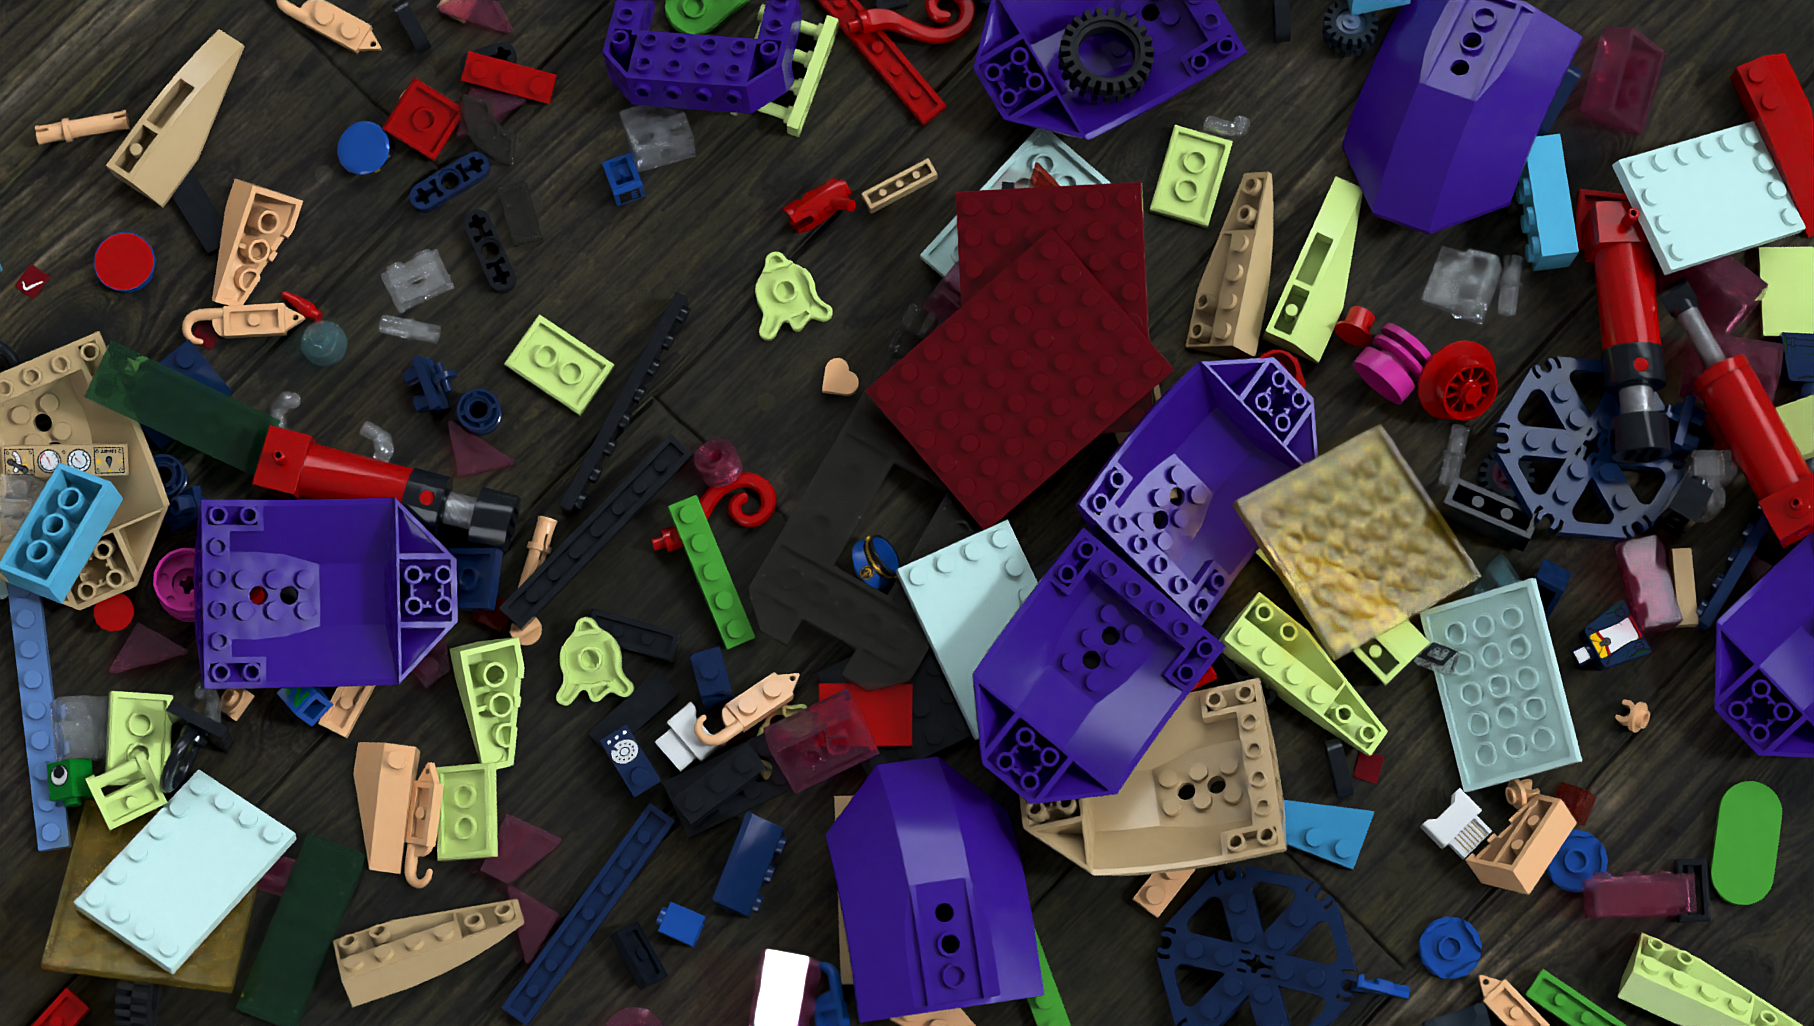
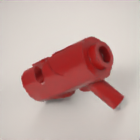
M832 177L815 189L801 195L802 199L793 200L784 206L782 210L785 215L790 217L788 222L797 234H801L802 232L812 230L839 209L853 212L856 208V202L849 199L848 196L852 192L844 179L838 181L835 177Z

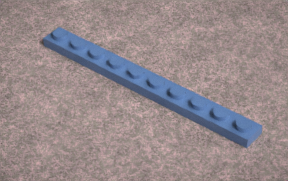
M7 582L38 851L44 852L70 848L72 843L68 809L63 806V802L50 801L47 764L62 761L43 599L38 594Z

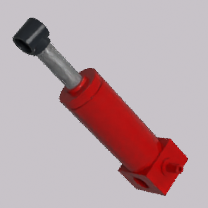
M1685 276L1658 290L1657 293L1671 318L1673 317L1679 321L1706 369L1694 380L1693 385L1759 500L1760 508L1780 544L1785 548L1813 533L1814 472L1812 473L1746 355L1741 354L1732 358H1725L1698 310L1699 301Z

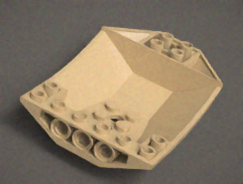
M100 331L0 373V561L50 477L4 478L3 446L49 445L52 442L60 444L127 443L128 475L97 476L110 481L123 497V501L62 603L77 610H82L138 586L170 505L160 473L141 425ZM39 414H46L51 418L52 425L48 431H41L37 428L35 420ZM0 572V579L9 583V581Z
M1260 678L1190 692L1157 735L1116 795L1036 804L1028 803L1019 795L1024 830L1092 875L1133 876L1165 873L1226 864L1287 851L1285 807L1280 773ZM1216 781H1224L1226 783L1224 790L1220 793L1210 792L1212 784ZM1185 785H1192L1195 787L1194 796L1188 800L1179 798V790Z

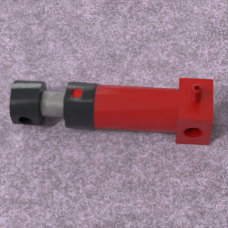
M1596 201L1582 221L1585 263L1594 262L1602 343L1601 360L1604 391L1608 394L1620 396L1621 415L1613 417L1609 422L1612 459L1621 463L1657 461L1668 457L1672 450L1668 415L1654 411L1653 392L1661 390L1666 386L1664 353L1660 338L1652 256L1653 250L1638 221L1640 213L1638 209L1632 208L1629 201Z
M272 425L269 426L252 483L261 495L278 500L395 497L432 535L438 536L443 524L446 523V525L449 524L454 525V527L468 529V541L471 544L487 548L496 547L503 550V552H507L513 539L521 505L519 496L486 487L481 489L478 498L452 492L453 477L419 468L413 469L317 444L311 435Z

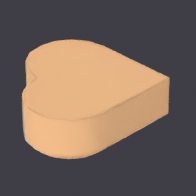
M831 359L825 368L822 393L842 396L855 394L859 387L857 375L849 371V366L843 359Z

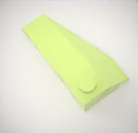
M519 637L479 641L450 648L455 680L479 763H496V770L513 766L518 730L516 727L517 713L521 703V678L524 677L525 669Z

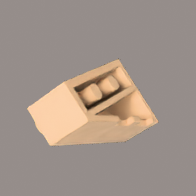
M1536 794L1509 819L1511 824L1498 836L1492 834L1487 839L1489 844L1477 856L1472 853L1465 859L1481 883L1527 895L1531 893L1577 823L1562 799Z

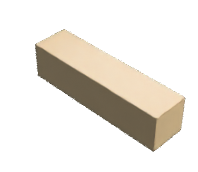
M929 158L864 191L862 199L870 214L935 181L937 179V172Z
M1691 548L1671 549L1668 553L1675 627H1695L1699 623L1697 622L1698 614L1695 613L1697 602Z

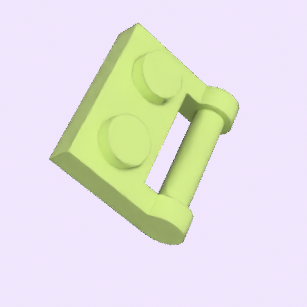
M143 751L134 755L135 759L97 777L92 775L85 778L109 830L168 803ZM140 769L142 770L144 778L106 796L103 795L100 788Z

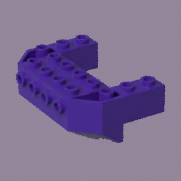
M616 0L602 52L610 81L632 105L752 114L786 93L794 83L792 60L802 21L799 0H767L758 39L649 31L655 11L654 0Z

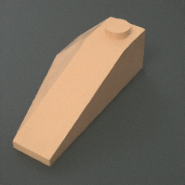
M234 179L225 207L212 301L228 306L243 305L260 281V273L268 261L272 262L278 254L275 251L285 237L289 238L293 232L303 203L302 200L249 182Z
M358 742L353 774L369 870L401 874L413 780H416L420 751L416 747L391 743Z

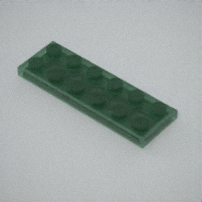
M113 341L109 342L83 396L252 476H255L269 426L278 427L281 422L277 418Z
M311 833L307 834L236 1009L279 1026L299 1025L367 855Z

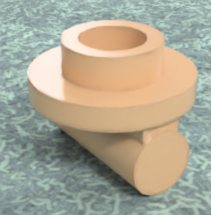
M536 617L523 631L512 623L509 633L512 637H519L520 645L529 646L536 643L541 637L542 625Z
M244 688L227 689L221 697V711L237 722L255 696Z

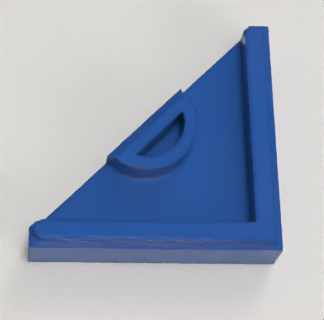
M1359 974L1356 977L1358 979L1357 983L1351 982V991L1409 999L1410 988L1406 985L1393 984L1391 981L1375 978L1374 981L1364 980V974Z

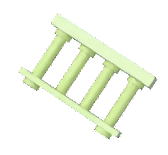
M762 4L757 16V21L760 22L754 39H758L766 4ZM827 15L824 24L819 23L818 25L804 20L801 21L799 32L813 36L817 44L814 51L809 50L808 53L795 49L793 61L802 63L804 68H807L804 79H794V83L789 89L794 92L793 95L797 96L794 106L789 105L787 108L770 102L757 110L784 119L783 122L787 124V133L790 135L800 136L839 30L838 18ZM730 112L731 115L737 116V113Z

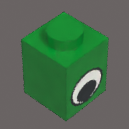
M66 759L47 764L50 801L63 802L64 807L83 805L82 800L94 797L85 778L93 775L92 760Z

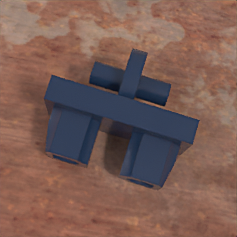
M420 355L413 358V365L403 371V376L410 387L421 384L424 393L413 397L416 410L426 413L434 410L444 412L451 409L446 394L453 391L450 382L457 377L455 370L445 371L443 363L435 364L433 358H422Z
M1687 395L1684 402L1677 403L1675 406L1667 404L1664 410L1657 411L1668 415L1672 450L1669 456L1675 451L1690 455L1697 449L1699 437L1688 433L1687 428L1688 426L1696 430L1701 428L1707 412L1694 406L1696 398Z
M200 485L192 486L169 500L170 505L161 526L169 525L171 533H175L198 522L200 500H206L205 497L200 495Z

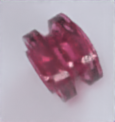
M711 440L702 445L695 454V466L704 482L710 487L720 488L730 485L742 473L743 462L734 445L729 440Z

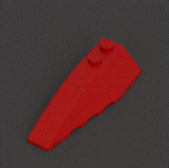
M1786 54L1765 55L1736 67L1729 78L1750 122L1754 121L1806 227L1803 232L1808 239L1814 236V119L1812 109Z

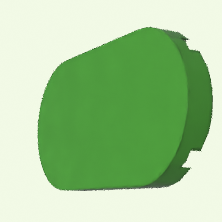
M666 0L665 13L668 23L677 33L710 35L750 0Z
M1744 781L1732 786L1721 797L1718 805L1709 878L1719 896L1732 905L1746 906L1760 901L1768 894L1774 880L1782 821V806L1774 791L1760 782Z

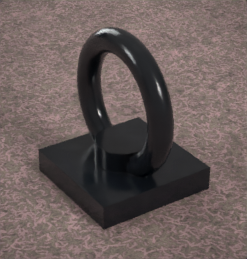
M171 700L166 712L172 726L181 730L179 739L166 760L160 777V789L166 794L174 792L182 784L191 770L200 748L204 749L208 743L228 753L234 743L228 727L174 700Z

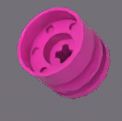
M1386 323L1381 330L1382 334H1377L1373 339L1377 349L1366 347L1352 365L1358 375L1378 394L1395 404L1401 405L1415 389L1411 378L1419 380L1423 367L1432 355L1409 332L1393 323Z
M179 548L169 552L159 561L154 571L153 585L162 608L171 617L182 622H194V589L189 594H186L183 587H189L190 583H194L195 548Z

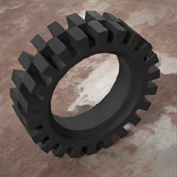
M1102 7L1095 8L1094 15H1091L1090 11L1087 10L1083 12L1082 19L1077 15L1073 19L1072 25L1068 24L1065 28L1058 51V68L1063 70L1061 76L1064 82L1070 80L1068 87L1072 91L1077 87L1080 88L1078 95L1082 98L1087 93L1092 94L1090 101L1096 103L1098 96L1103 97V104H1110L1112 97H1115L1116 103L1122 102L1125 94L1128 98L1133 97L1135 91H1140L1144 86V82H1147L1154 60V46H1151L1153 40L1151 35L1146 36L1147 28L1143 24L1138 28L1139 19L1135 16L1130 21L1126 20L1128 12L1121 10L1120 16H1115V8L1108 7L1107 14H1103ZM1097 34L1114 35L1122 39L1131 49L1133 65L1128 71L1115 77L1098 76L1090 72L1083 65L1078 54V48L1090 36Z

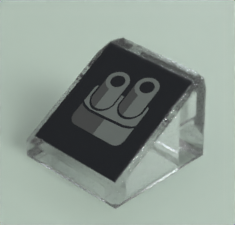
M1432 642L1415 657L1414 662L1438 673L1451 674L1454 673L1460 652L1441 643Z

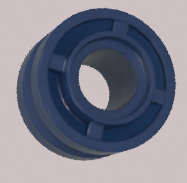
M477 388L469 390L460 398L457 405V415L461 424L468 432L474 435H487L496 430L500 425L502 408L493 393ZM475 407H487V414L479 419L472 417V411Z
M168 454L153 456L160 474L164 471L172 472L171 480L163 484L168 500L184 492L188 486L189 477L182 463L177 458Z

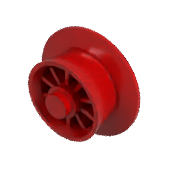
M1468 340L1453 342L1439 349L1423 367L1418 381V397L1421 405L1430 415L1443 420L1457 419L1466 421L1477 418L1489 409L1498 391L1496 367L1491 353L1483 345Z

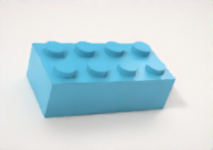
M1560 134L1537 136L1519 178L1520 186H1516L1518 204H1523L1524 215H1521L1520 218L1521 229L1523 233H1527L1529 244L1525 245V255L1527 262H1532L1533 271L1569 267L1579 253Z
M59 462L1 559L0 572L10 584L62 604L123 501V497L110 481Z

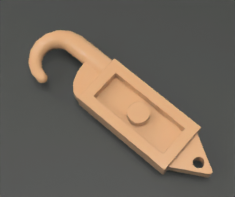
M276 0L279 9L285 14L356 54L359 51L382 50L372 33L373 28L371 25L325 0H308L301 8L287 0Z
M285 303L197 309L185 317L182 324V332L187 340L189 339L193 344L201 345L204 342L203 339L193 336L191 327L197 321L212 320L215 332L220 337L226 339L287 335L288 330L303 322L305 317L287 308Z
M773 672L728 702L722 709V721L726 728L715 735H708L703 731L702 725L707 717L706 715H701L694 725L697 739L708 746H719L742 731H747L793 700V691L800 674L777 675Z
M431 762L426 764L418 780H413L405 838L407 850L404 873L407 882L417 889L424 888L432 878L433 871L428 869L422 879H418L416 874L418 857L428 855L432 848L436 846L444 784L439 782L435 763Z
M1483 975L1478 976L1484 998L1481 1002H1484L1485 1006L1504 1026H1550L1506 979L1500 981ZM1484 979L1488 981L1487 985L1483 984Z

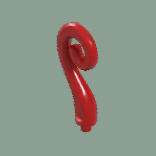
M925 0V12L935 23H946L951 19L949 11L938 8L939 0ZM953 0L960 9L959 19L954 24L942 28L922 25L897 12L884 8L858 11L855 14L856 18L846 21L850 33L859 30L862 35L876 31L890 30L921 42L943 44L959 39L970 30L976 16V7L973 0Z
M738 472L717 480L702 495L699 502L708 520L715 506L725 494L739 488H751L760 496V509L752 515L744 514L741 507L747 502L748 495L745 492H740L730 498L728 513L736 524L741 527L753 528L764 524L773 515L777 503L774 487L768 480L758 474ZM674 525L661 529L662 536L651 539L654 551L666 547L669 553L683 547Z

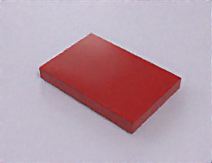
M819 683L818 746L912 747L913 684Z

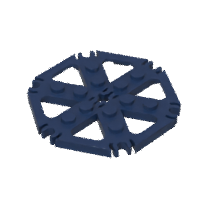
M1555 356L1553 359L1549 358L1544 363L1548 372L1542 371L1539 364L1535 365L1532 369L1530 368L1494 427L1500 428L1493 432V436H1500L1505 441V444H1496L1493 447V451L1496 452L1494 457L1528 518L1532 517L1535 509H1537L1539 512L1535 515L1534 522L1538 523L1543 517L1548 518L1550 526L1547 532H1552L1560 524L1559 530L1554 536L1620 542H1624L1626 539L1629 540L1635 536L1632 525H1635L1641 534L1650 529L1671 491L1683 475L1685 470L1678 469L1683 468L1686 465V461H1678L1675 459L1674 453L1664 459L1647 463H1621L1612 459L1609 422L1613 417L1621 415L1620 396L1604 392L1592 414L1589 415L1570 381V374L1574 371L1603 374L1601 360ZM1532 391L1539 392L1559 429L1525 426L1519 422L1518 413ZM1653 392L1654 411L1664 410L1665 406L1657 392ZM1596 438L1592 449L1594 452L1583 460L1587 448L1585 445ZM1519 459L1560 462L1562 464L1544 494L1538 495L1529 486L1518 466ZM1620 468L1656 471L1663 474L1664 481L1650 504L1645 505L1638 501ZM1588 482L1611 520L1610 524L1578 522L1573 518L1572 509Z
M1237 865L1234 866L1236 877L1233 880H1227L1226 873L1221 870L1219 871V879L1222 884L1219 886L1217 875L1213 874L1164 926L1166 929L1176 930L1175 934L1169 931L1162 932L1161 936L1171 939L1172 944L1168 949L1158 948L1157 950L1163 956H1170L1169 959L1157 957L1175 1026H1180L1186 1020L1188 1022H1185L1182 1026H1223L1248 999L1257 1026H1291L1281 988L1324 998L1326 1003L1325 1009L1309 1026H1331L1351 1004L1338 1000L1340 996L1345 999H1353L1354 995L1350 992H1345L1343 985L1347 981L1357 983L1358 980L1352 974H1345V971H1354L1356 973L1358 971L1342 915L1336 901L1331 908L1326 910L1334 902V898L1331 895H1328L1323 901L1317 900V894L1322 890L1319 884L1314 885L1308 893L1309 888L1316 883L1314 880L1244 865L1246 869V878H1244L1243 870ZM1264 882L1292 889L1295 895L1294 901L1264 931L1253 887L1257 883ZM1217 897L1222 901L1233 942L1189 931L1187 926L1189 919L1209 898ZM1320 922L1329 924L1338 953L1337 960L1334 963L1323 964L1289 956ZM1244 950L1250 952V954H1245L1242 952ZM1257 957H1260V961L1266 966L1272 967V969H1258L1257 973H1253V968L1246 963H1242V961H1256ZM1184 964L1224 974L1196 1005L1192 1007L1184 1005L1175 976V971L1180 965Z

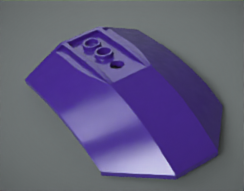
M991 0L973 69L1004 121L1089 140L1173 98L1247 54V50L1216 0ZM1101 7L1103 14H1107L1108 7L1115 8V16H1120L1121 10L1128 12L1126 20L1130 21L1135 16L1139 19L1137 27L1139 28L1144 24L1147 28L1146 36L1151 35L1153 42L1151 46H1154L1155 52L1148 80L1144 82V86L1140 91H1135L1133 97L1128 98L1125 94L1122 102L1116 103L1115 97H1112L1110 104H1103V97L1098 96L1097 103L1090 101L1092 96L1090 93H1087L1082 98L1078 95L1080 88L1077 87L1072 91L1068 87L1070 80L1064 82L1061 76L1063 70L1058 68V51L1062 35L1067 25H1072V21L1077 15L1082 19L1083 12L1087 10L1090 11L1091 15H1094L1095 8ZM1147 7H1155L1159 10V16L1156 20L1149 22L1142 18L1143 11ZM1097 34L1090 36L1078 48V54L1083 65L1090 72L1098 76L1115 77L1125 73L1133 65L1131 49L1122 39L1114 35Z
M1411 0L1410 4L1402 5L1364 83L1342 143V148L1372 215L1430 235L1511 205L1512 196L1531 148L1554 96L1583 40L1582 36L1523 0ZM1470 39L1480 41V44L1474 48L1464 45ZM1458 63L1466 64L1469 67L1468 72L1464 75H1455L1451 69Z
M1275 357L1197 362L1161 396L1131 430L1081 496L1076 506L1095 538L1202 626L1233 580L1260 546L1293 509L1316 486H1320L1314 398ZM1173 488L1179 489L1182 495L1181 502L1177 506L1170 501V492ZM1156 512L1162 518L1159 528H1156L1153 524V516Z
M395 497L318 500H200L194 555V622L203 689L342 687L400 684L458 622L457 559ZM286 586L292 587L297 593L296 601L291 605L285 604L280 598L281 590ZM254 587L261 588L265 594V599L260 605L254 604L250 600V591Z
M1081 528L1006 624L972 674L981 764L1030 804L1116 795L1165 724L1226 646L1085 528ZM1107 627H1112L1117 632V640L1111 645L1106 644L1102 640V632ZM1088 651H1094L1099 656V664L1094 669H1088L1083 664V656Z
M1814 532L1807 535L1716 621L1714 710L1758 756L1814 758Z
M939 757L876 765L824 835L826 836L844 921L859 1023L1043 996L1044 988L1030 901L1019 849L1008 811ZM941 903L949 905L952 909V917L947 922L939 921L935 915L936 907ZM946 935L953 936L957 941V948L951 954L946 953L941 946V941Z

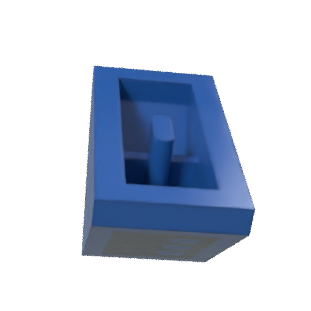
M630 153L601 162L617 206L646 197L641 178Z

